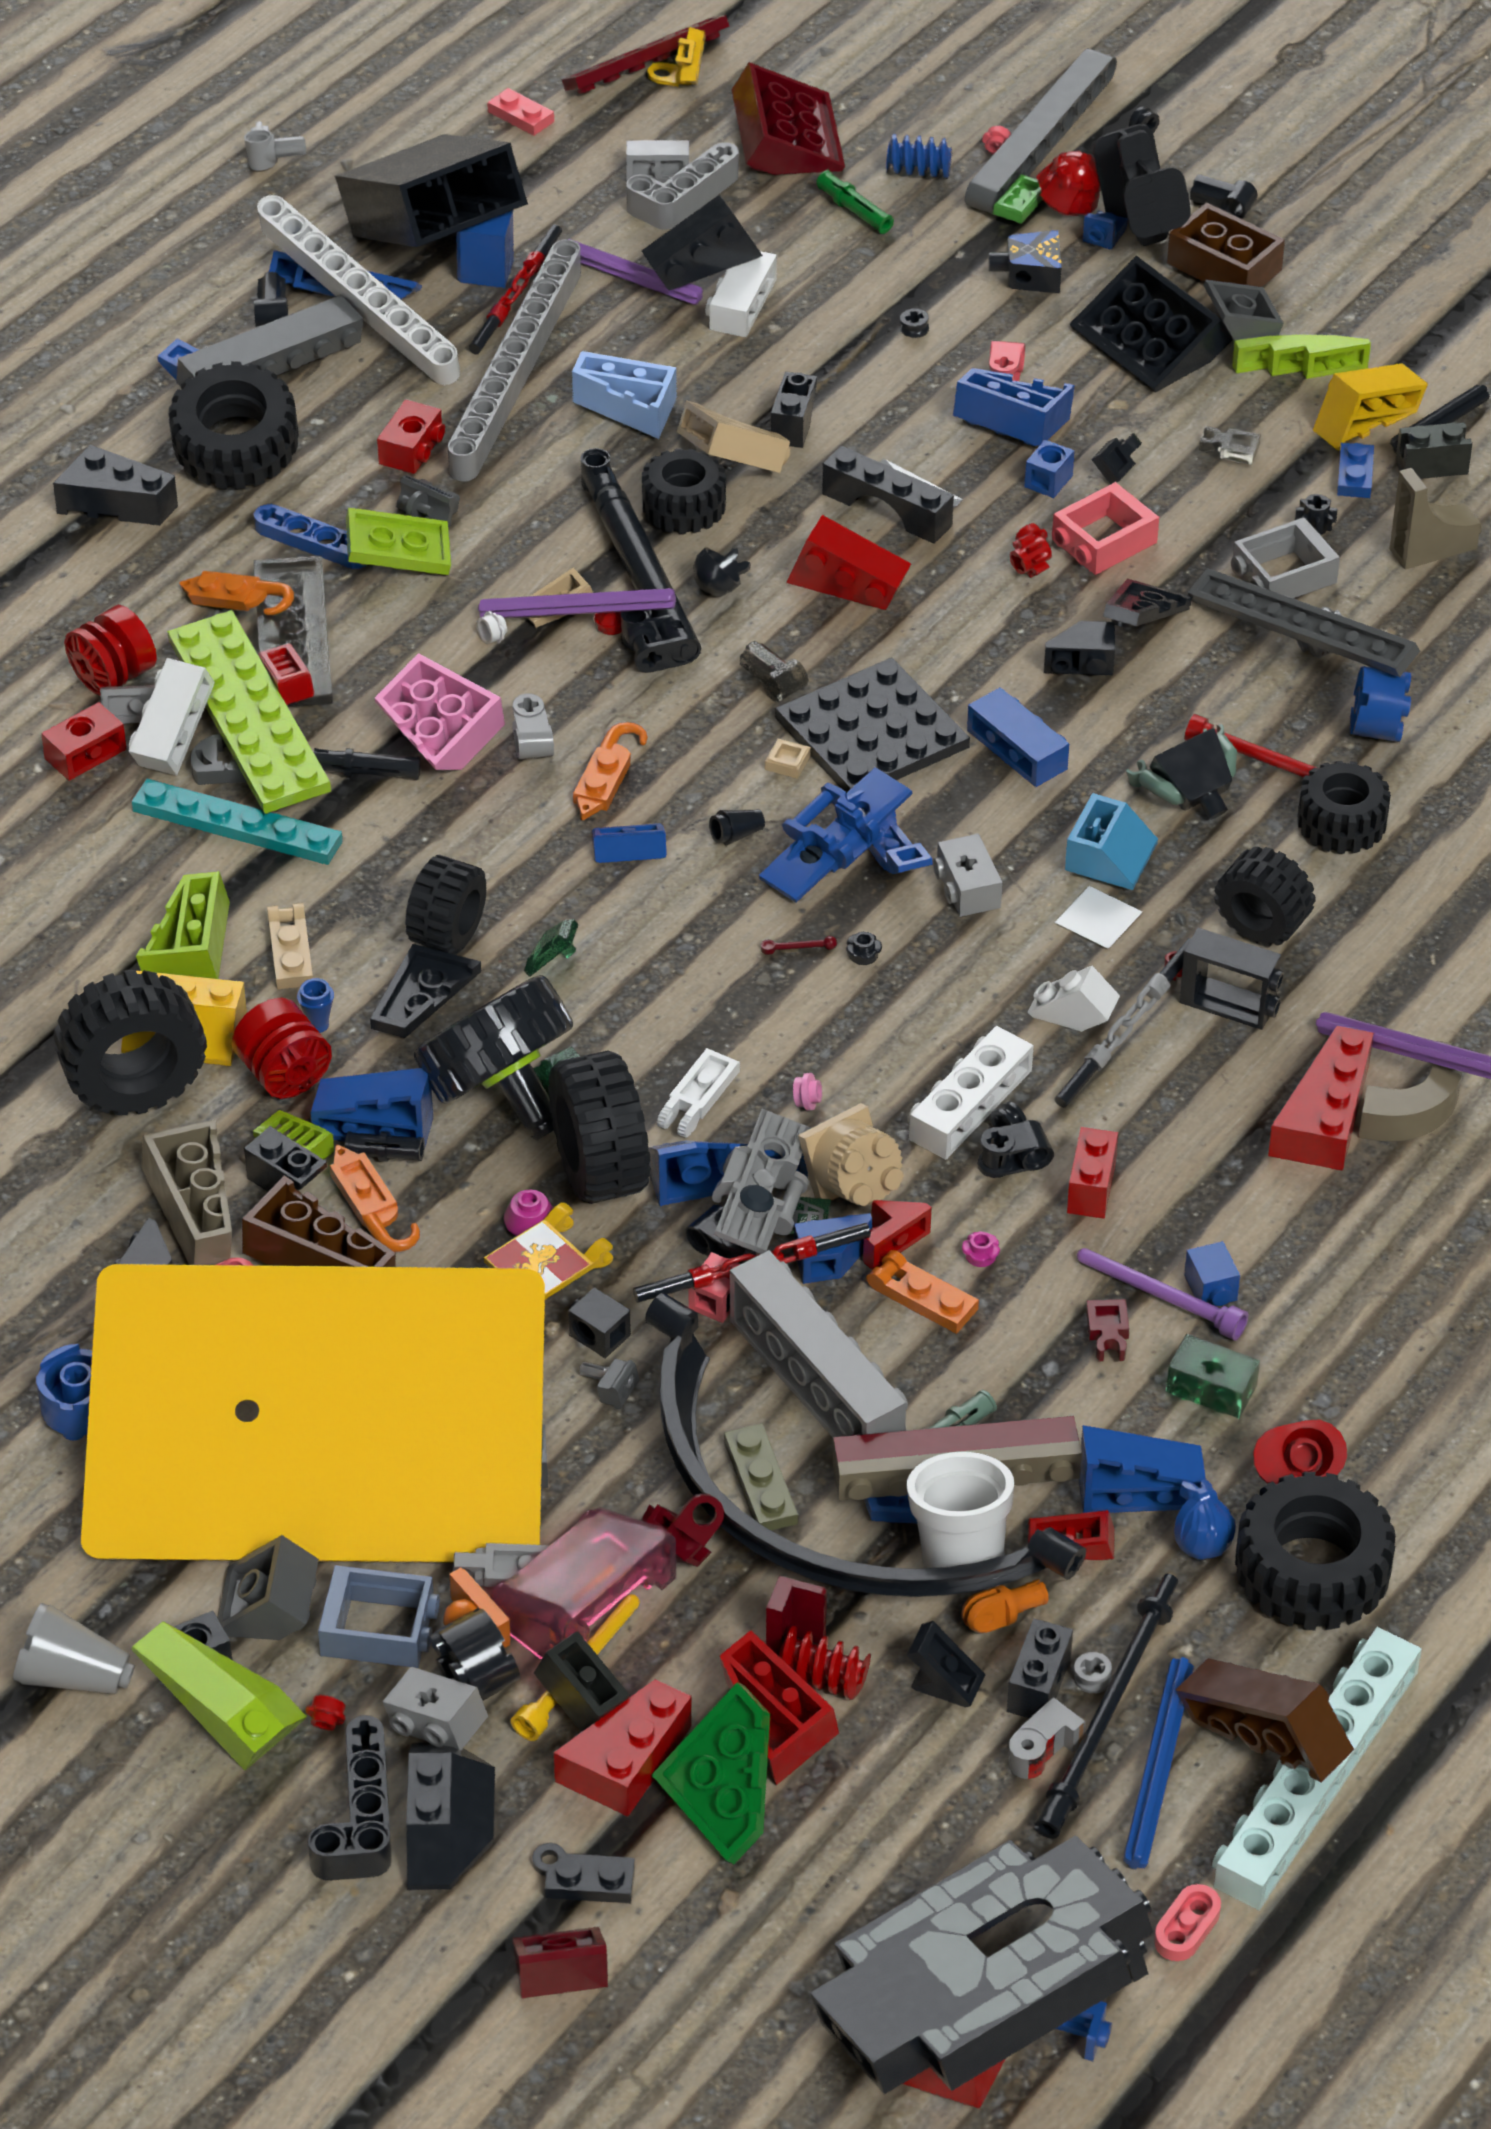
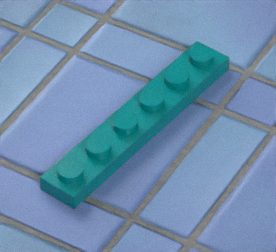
M148 778L132 800L133 812L329 865L343 842L342 831L273 812L264 814L262 809Z

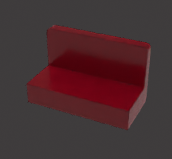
M783 1576L778 1577L766 1607V1645L778 1656L785 1636L792 1625L797 1626V1638L800 1639L804 1637L808 1630L813 1631V1642L818 1643L824 1635L826 1636L827 1590L817 1585Z

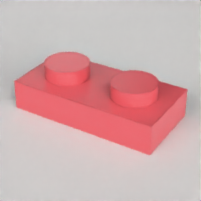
M509 88L488 101L489 113L533 136L554 122V111Z

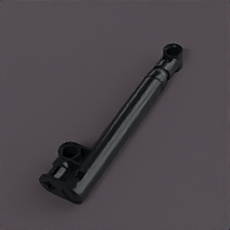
M591 448L584 451L581 455V485L584 490L590 492L595 502L596 510L635 590L672 588L626 493L621 490L611 468L610 454L600 448ZM677 596L675 607L672 609L625 611L620 613L621 642L625 647L636 653L634 661L640 671L649 673L686 665L693 662L700 655L701 644Z

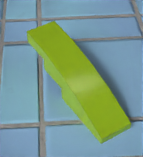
M1308 334L1240 339L1234 341L1232 367L1236 374L1261 369H1268L1271 376L1302 371L1306 379L1368 369L1371 342L1365 338Z

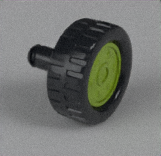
M539 975L505 992L421 1044L414 1052V1060L419 1068L428 1073L431 1089L439 1101L444 1104L454 1101L481 1084L488 1089L498 1083L524 1127L532 1131L533 1136L531 1137L539 1140L554 1131L553 1119L549 1105L550 1096L530 1063L541 1056L540 1048L571 1030L573 1020L550 981L545 976Z

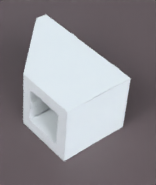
M1089 966L1080 971L1072 970L1063 978L1052 983L1047 981L1041 984L1034 992V1000L1028 1013L1033 1018L1082 1032L1108 1021L1120 995L1093 966Z

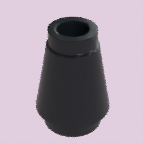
M760 809L719 810L709 820V829L713 840L718 844L723 843L725 845H730L759 830H763L765 827V818Z

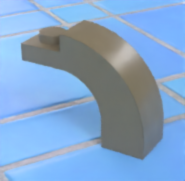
M1437 1041V1042L1445 1043V1044H1448V1045H1451V1044H1452V1043H1449V1042ZM1433 1064L1429 1076L1422 1083L1411 1088L1390 1089L1367 1085L1359 1138L1376 1141H1404L1421 1137L1434 1131L1451 1116L1456 1107L1462 1072Z

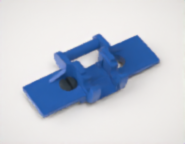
M876 767L847 793L831 783H826L821 788V793L793 819H787L782 824L785 833L795 841L759 875V879L797 903L830 871L835 873L838 869H846L879 838V825L913 794L912 790ZM830 803L834 804L837 817L825 830L817 824L805 827ZM859 808H866L870 812L863 817V813Z

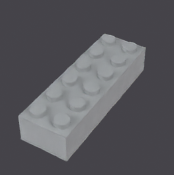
M768 1250L730 1270V1322L832 1437L907 1431L905 1424L908 1404L902 1391L898 1388H893L884 1378L880 1367L875 1362H870L862 1354L856 1340L851 1336L847 1337L838 1327L834 1316L829 1311L825 1312L816 1303L810 1289L806 1286L802 1287L785 1262H780Z

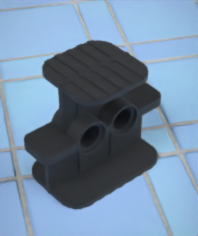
M1137 124L1098 138L1093 147V155L1105 212L1127 218L1130 230L1136 235L1141 245L1148 246L1165 240L1170 230L1183 226L1189 220L1191 208L1184 175L1174 167L1160 168L1154 134L1149 127Z

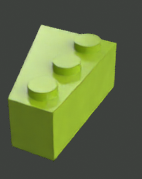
M219 871L183 875L165 906L166 914L161 923L154 924L150 931L152 938L145 949L140 948L136 955L141 971L219 979L230 904Z

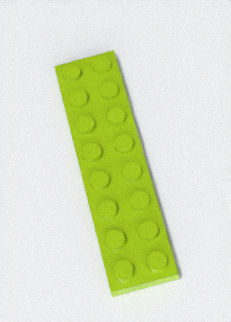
M233 610L167 631L169 642L179 660L205 667L214 680L215 684L205 707L264 814L331 792L330 780Z

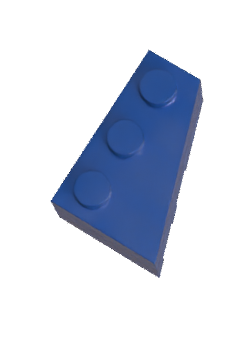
M1082 1425V1459L1079 1485L1083 1513L1109 1510V1513L1180 1510L1187 1501L1179 1495L1182 1481H1190L1199 1487L1200 1481L1202 1479L1206 1480L1200 1445Z

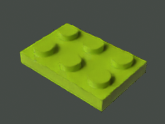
M348 507L346 514L348 562L421 571L429 574L449 575L451 555L448 521Z

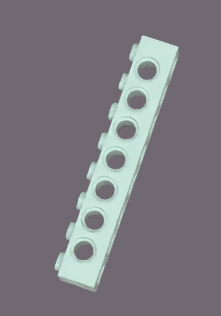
M1376 1627L1368 1640L1364 1638L1360 1640L1352 1657L1353 1663L1349 1669L1343 1667L1339 1671L1333 1684L1334 1691L1329 1697V1703L1354 1751L1322 1783L1309 1776L1308 1772L1310 1769L1299 1765L1294 1770L1281 1764L1279 1760L1273 1773V1781L1269 1786L1266 1784L1261 1786L1254 1799V1809L1250 1815L1243 1814L1238 1820L1233 1831L1234 1839L1229 1846L1223 1844L1217 1851L1212 1863V1868L1216 1869L1214 1888L1260 1911L1417 1675L1422 1648L1379 1627Z

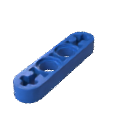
M273 504L262 505L254 512L255 530L264 537L348 568L358 569L367 566L348 562L347 533L343 529ZM294 529H305V530H306L305 532H302V533H291V532H290L291 530H294ZM324 539L334 540L330 544L319 543V541Z

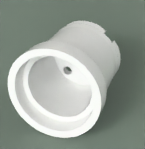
M951 1452L929 1458L913 1469L907 1480V1492L911 1512L918 1522L924 1567H952L1004 1556L1006 1518L1012 1508L1014 1478L1006 1465L993 1457L980 1453Z

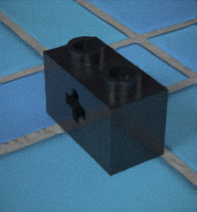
M1033 1618L1009 1680L1008 1713L1030 1719L1053 1697L1056 1699L1071 1660L1073 1629Z

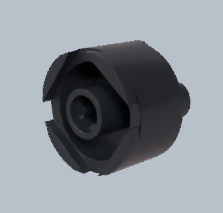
M477 1608L474 1611H470L429 1635V1640L439 1656L436 1659V1663L443 1676L449 1679L455 1678L456 1681L477 1687L482 1701L520 1679V1672L512 1653L507 1655L502 1644L505 1639L491 1617L483 1609L479 1610Z

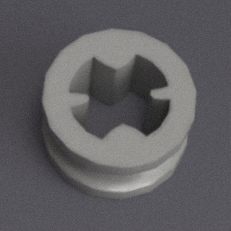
M1088 1652L1077 1658L1074 1664V1677L1077 1686L1088 1693L1105 1691L1112 1680V1667L1108 1657L1098 1652ZM1100 1670V1673L1094 1672L1091 1676L1086 1675V1671Z

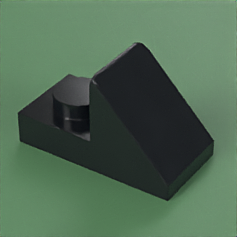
M934 1621L921 1624L907 1653V1656L920 1668L911 1687L918 1692L962 1707L971 1706L986 1674Z

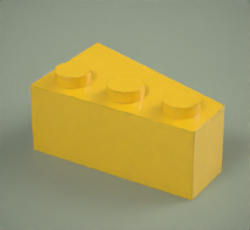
M1403 363L1334 373L1328 384V390L1313 431L1339 451L1341 443H1346V441L1356 436L1363 439L1370 435V429L1380 424L1388 427L1416 413L1428 383Z

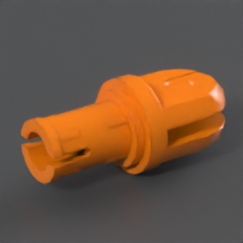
M1040 1579L1012 1589L1004 1585H998L969 1597L963 1605L961 1616L964 1623L972 1631L979 1634L988 1633L1014 1624L1018 1614L1025 1610L1047 1604L1049 1599L1048 1591L1044 1583L1040 1582Z

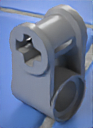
M534 694L519 695L513 701L515 720L512 726L517 759L553 756V734L551 725L548 723L543 700Z

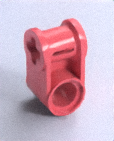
M992 341L989 369L994 372L1012 374L1013 381H1020V375L1024 367L1025 343Z

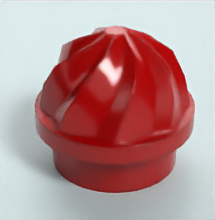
M621 612L594 613V622L598 626L599 631L606 635L621 633Z

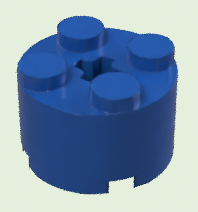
M1370 666L1360 667L1353 693L1356 696L1354 707H1351L1350 713L1351 734L1395 742L1401 741L1404 722L1400 721L1401 716L1408 717L1411 704V696L1405 695L1410 688L1411 672H1404L1398 677Z
M79 1344L65 1345L50 1352L43 1358L40 1363L39 1373L36 1375L40 1410L44 1421L53 1430L62 1433L64 1438L71 1441L83 1438L87 1435L92 1350L80 1349Z

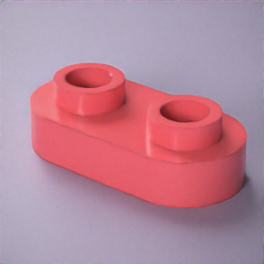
M1194 1884L1180 1892L1156 1926L1154 1944L1157 1952L1162 1957L1171 1961H1184L1195 1954L1220 1917L1221 1899L1214 1889L1206 1885ZM1201 1910L1204 1914L1197 1915L1192 1911ZM1178 1940L1182 1944H1173L1170 1941Z

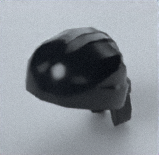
M705 547L695 559L693 565L694 578L702 591L715 597H721L728 592H732L741 584L739 575L749 571L751 563L748 561L738 563L736 561L739 556L738 549L732 548L726 556H723Z

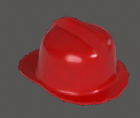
M1305 1420L1272 1428L1264 1432L1257 1440L1253 1451L1254 1466L1258 1475L1267 1484L1272 1481L1278 1484L1279 1478L1293 1474L1294 1478L1302 1477L1303 1472H1315V1476L1326 1477V1473L1337 1475L1343 1469L1347 1459V1444L1341 1432L1332 1424L1322 1420Z

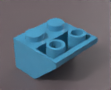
M1092 793L1067 838L1065 870L1133 890L1158 844V838L1127 803Z

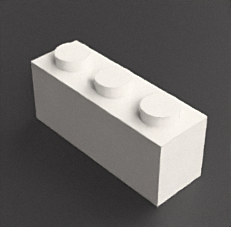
M761 252L763 256L726 269L724 278L720 277L717 282L714 297H709L706 304L705 313L706 316H710V330L747 337L776 282V254Z
M169 658L166 659L163 669H160L155 677V688L152 696L143 706L142 720L138 730L132 734L129 741V753L139 766L178 775L215 684L205 667Z

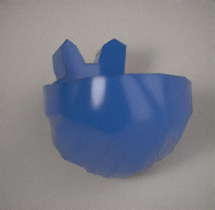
M1202 1479L1199 1487L1190 1481H1182L1179 1495L1187 1501L1176 1517L1174 1527L1175 1541L1184 1553L1198 1560H1208L1221 1556L1233 1541L1236 1530L1234 1518L1228 1508L1218 1499L1217 1493L1209 1481Z

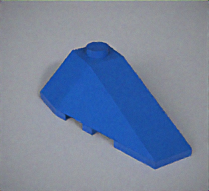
M685 1140L648 1147L650 1151V1178L659 1206L712 1196L717 1183L725 1174L723 1166L727 1156L735 1147L748 1146V1144ZM773 1150L764 1151L770 1158L782 1159L781 1155ZM802 1153L796 1171L808 1178V1171Z

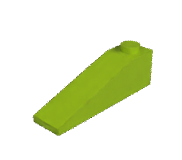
M164 1621L131 1648L140 1660L245 1771L307 1717L279 1686Z

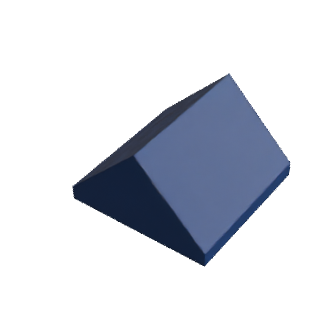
M513 210L457 232V279L461 283L505 288L514 261Z

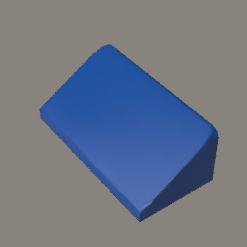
M661 823L592 829L594 856L597 863L662 859L667 855L666 833Z

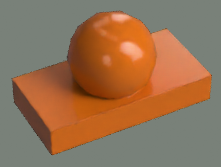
M460 1567L450 1573V1592L453 1602L445 1610L443 1616L444 1626L470 1611H474L477 1608L479 1610L483 1609L491 1617L505 1639L502 1642L504 1648L510 1646V1619L465 1569Z

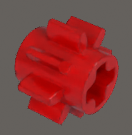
M1030 533L1012 542L1015 550L1010 552V561L1019 574L1027 572L1029 578H1032L1050 568L1046 561L1052 558V551L1044 538L1037 537L1034 539L1033 534Z

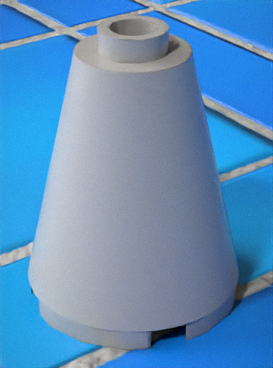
M44 1603L39 1604L26 1632L28 1637L24 1649H20L13 1680L26 1685L116 1694L120 1687L127 1689L135 1669V1665L129 1663L130 1654L54 1606Z

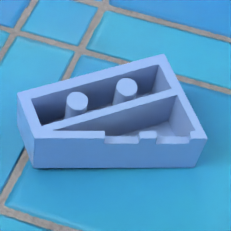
M581 351L572 370L573 402L659 439L677 398L676 367Z

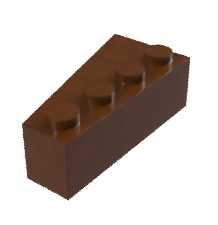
M285 1175L242 1218V1254L270 1266L395 1267L396 1253L361 1228L352 1229L345 1224V1217L338 1212L333 1211L330 1213L319 1206L318 1198L308 1191L304 1194L294 1188V1182Z
M1208 1658L1176 1689L1192 1722L1232 1741L1239 1736L1251 1750L1259 1754H1263L1267 1749L1281 1755V1764L1294 1770L1299 1765L1310 1769L1308 1773L1311 1778L1321 1783L1354 1751L1329 1703L1327 1691L1316 1682H1309L1287 1675L1274 1674L1260 1669L1248 1668L1231 1662L1227 1663Z

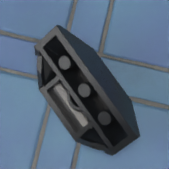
M431 1743L411 1744L408 1757L406 1818L407 1890L452 1889L459 1881V1877L470 1869L494 1843L495 1767L464 1748L459 1750L445 1745L437 1747Z

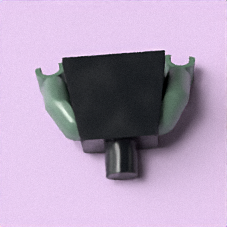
M1219 724L1217 725V732L1214 728L1209 730L1205 728L1203 733L1154 756L1149 766L1151 770L1147 769L1144 760H1138L1137 766L1139 771L1132 772L1127 768L1126 773L1132 786H1143L1167 802L1179 805L1184 811L1201 804L1209 820H1212L1228 810L1220 794L1228 790L1233 782V777L1236 775L1237 750L1224 735V726Z

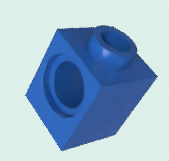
M1045 439L1026 461L1025 488L1055 498L1073 476L1074 450Z

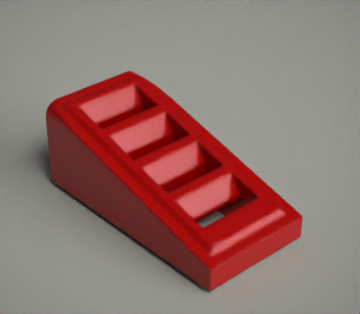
M291 644L258 653L260 660L286 705L314 696L311 673Z
M1109 1510L1029 1518L1028 1543L1037 1529L1043 1532L1051 1527L1058 1532L1066 1533V1537L1086 1548L1084 1560L1114 1559L1115 1530ZM1077 1533L1083 1534V1538L1077 1539ZM1093 1534H1099L1100 1537H1093Z

